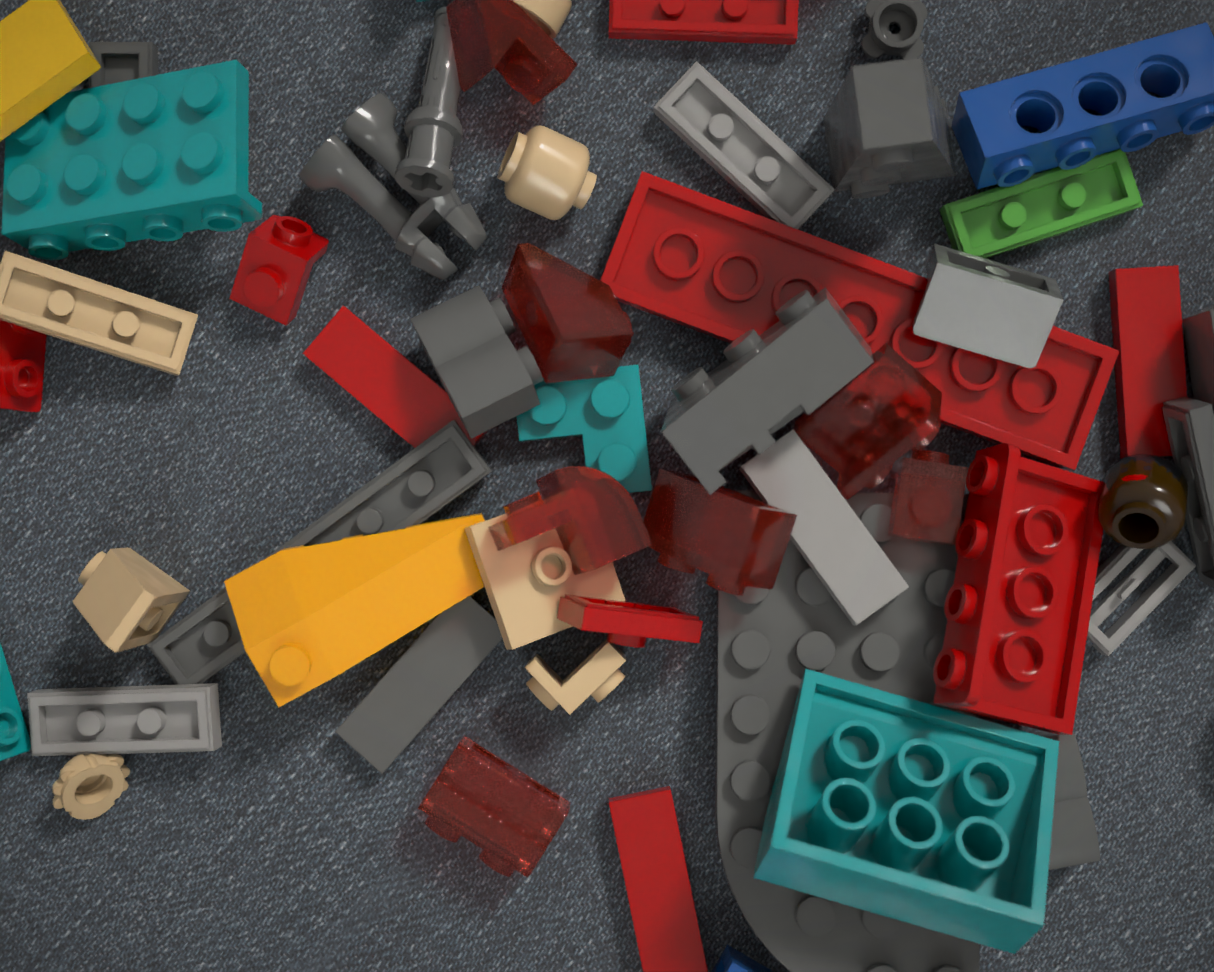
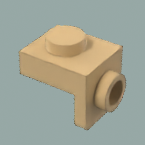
M606 638L582 663L562 680L536 654L525 666L526 670L533 676L526 682V685L548 709L553 711L560 704L570 715L590 695L599 703L625 678V675L618 668L626 661V656L615 644L608 642Z

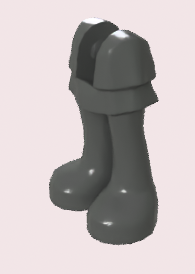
M380 92L353 112L343 123L341 131L395 179L396 167L400 161L405 159L407 147L394 129L397 109L393 102L384 93ZM335 134L330 136L316 150L299 174V179L308 188L316 192L335 188L351 197L396 242L395 249L411 256V265L441 280L448 279L458 270L446 257L443 249L436 242L433 244L427 238L443 221L450 226L449 229L455 236L463 239L475 251L479 249L487 238L483 225L471 203L463 204L455 188L447 195L433 198L408 192L420 204L412 214L374 177L354 154L352 149Z

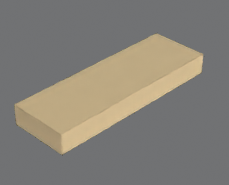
M4 251L0 264V320L175 376L180 374L198 314Z

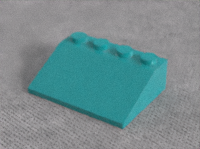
M805 669L764 820L753 878L1015 954L1044 926L1059 741Z

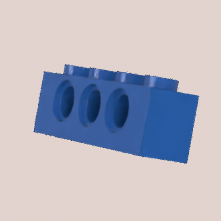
M1205 22L960 92L953 117L952 129L976 190L998 184L1000 187L1014 186L1024 182L1037 172L1058 166L1063 170L1074 169L1086 164L1100 154L1121 149L1123 152H1133L1148 146L1157 138L1181 131L1186 135H1191L1210 128L1214 125V36L1208 23ZM1147 92L1156 93L1162 98L1151 96ZM1083 109H1092L1099 112L1102 115H1092L1087 113ZM1021 127H1035L1039 129L1042 133H1030L1025 131Z

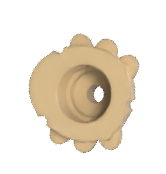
M90 753V755L80 754L74 756L60 770L59 778L52 786V792L55 795L52 799L54 808H64L66 812H69L70 816L82 820L96 818L108 811L115 804V799L119 798L121 793L129 787L125 778L130 774V769L123 764L124 758L119 754Z

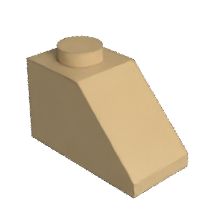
M130 547L110 549L107 554L103 551L96 554L83 569L78 582L84 586L73 600V603L101 641L117 653L149 644L155 640L187 597L190 590Z

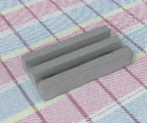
M1172 541L1164 546L1152 548L1091 611L1087 638L1102 655L1109 656L1196 567ZM1121 544L1097 569L1093 600L1143 549L1130 548ZM1167 557L1172 564L1103 633L1098 626Z

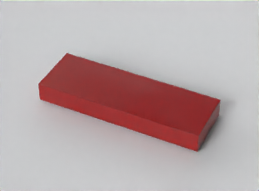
M610 0L608 39L795 45L798 35L799 0Z
M1179 265L1114 269L1108 273L1113 349L1119 350L1114 366L1120 459L1136 454L1156 455L1159 457L1172 456L1162 410L1163 402L1184 396L1187 397Z
M344 305L303 352L308 359L414 448L453 420L457 422L474 446L487 433L486 431L471 439L447 392Z
M670 786L608 798L643 972H708Z

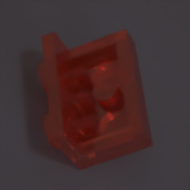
M887 343L872 354L874 363L811 414L806 415L804 413L795 422L794 430L803 443L839 473L837 489L846 500L863 487L872 489L880 484L889 474L895 461L910 449L913 452H918L925 448L940 429L942 392Z

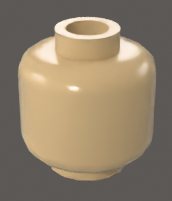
M538 125L531 128L526 135L517 131L502 159L497 178L505 182V195L512 203L550 220H558L567 214L572 206L583 209L591 196L597 175L588 171L590 153L585 145L545 126Z

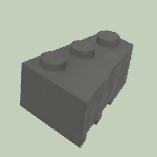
M922 57L852 66L823 118L834 192L851 190V196L854 199L871 198L889 193V185L956 176L947 103L945 99H941L938 86L933 85L932 75Z
M826 287L813 297L808 290L800 292L776 311L775 314L779 318V322L761 335H758L754 329L747 331L725 348L723 354L727 360L708 374L702 367L695 369L671 389L676 397L670 402L661 433L710 495L727 482L721 475L723 468L751 448L758 455L763 453L776 442L771 436L772 433L803 411L806 415L811 414L874 363L870 346Z

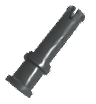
M441 7L434 15V28L419 105L406 118L404 131L405 135L409 138L405 159L398 163L395 171L396 182L401 188L423 197H442L449 194L453 189L455 180L454 174L450 170L453 149L459 146L463 136V128L456 114L471 33L475 26L473 16L466 12L463 15L461 27H457L461 8Z

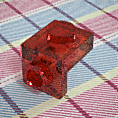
M912 450L910 458L903 457L893 463L891 477L896 478L888 536L948 546L955 545L960 527L968 468L949 465L950 456L948 454L929 450Z

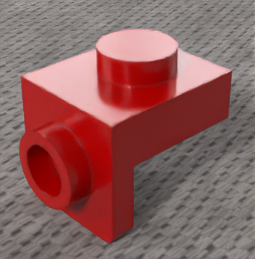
M271 216L248 234L229 299L287 326L297 315L312 266L326 253L329 240L314 233L311 226L300 219L290 216Z

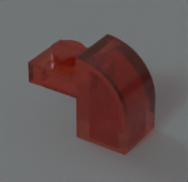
M583 466L561 468L537 479L536 482L540 492L503 506L507 519L488 527L498 551L555 528L564 550L570 556L574 575L600 568L653 545L639 510L624 486L600 470Z

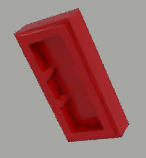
M565 594V597L560 596L557 619L585 631L608 633V642L635 648H644L646 637L699 643L703 621L699 620L698 616L675 607Z

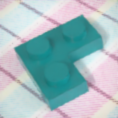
M639 365L542 375L543 381L534 385L540 405L517 416L519 441L527 442L583 436L590 497L652 491Z

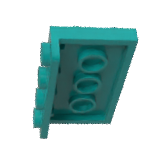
M237 60L68 92L5 138L1 234L28 249L30 255L39 259L60 260L68 257L71 251L89 248L114 251L124 248L125 242L143 239L174 241L182 238L185 232L203 229L229 232L241 228L242 223L257 221L262 218V202L249 193V71Z

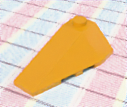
M482 513L412 525L404 529L363 536L362 534L345 537L338 541L310 546L301 545L284 548L226 579L224 583L245 651L277 706L281 707L331 680L482 589L484 584L464 529L485 521Z

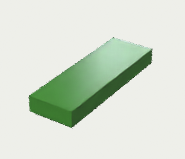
M1118 149L1097 155L1080 167L1069 170L1057 167L1033 175L1024 182L1014 186L997 187L945 204L939 210L952 249L988 259L1136 210L1143 206L1126 153Z

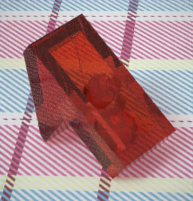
M451 0L446 7L459 83L464 92L495 68L514 90L521 93L534 105L563 84L578 65L513 0Z

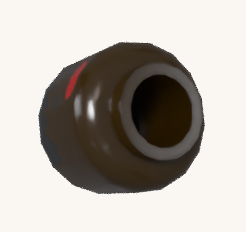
M1147 454L1124 457L1110 467L1103 479L1104 483L1098 502V520L1104 532L1117 543L1137 549L1157 548L1174 540L1185 524L1189 486L1183 472L1171 461L1156 455Z

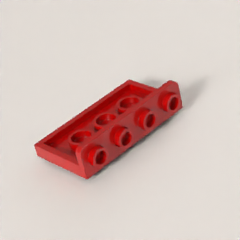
M1007 443L976 451L975 459L972 461L966 476V487L969 495L965 519L958 530L955 541L958 560L954 584L950 588L945 600L944 611L947 625L943 649L935 661L933 670L934 682L936 684L934 704L1053 734L1072 735L1103 528L1098 520V502L1103 481L1021 457L1020 448Z

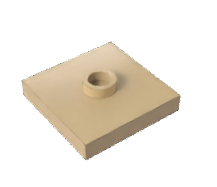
M586 486L464 528L507 650L516 649L573 627L557 619L560 596L565 597V594L626 601Z

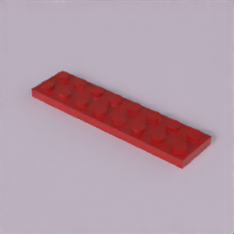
M644 171L640 174L597 288V293L731 344L751 329H754L758 335H761L780 320L775 314L776 311L800 292L808 290L813 297L826 287L870 346L874 363L844 387L995 444L1007 443L1017 446L1022 454L1067 471L1076 469L1119 354V350L1052 326L1040 358L1034 368L1022 367L917 336L913 333L912 324L928 283L927 278Z

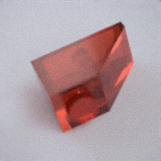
M530 243L518 244L501 289L545 383L614 376L634 333L630 318L626 312L622 311L611 287Z

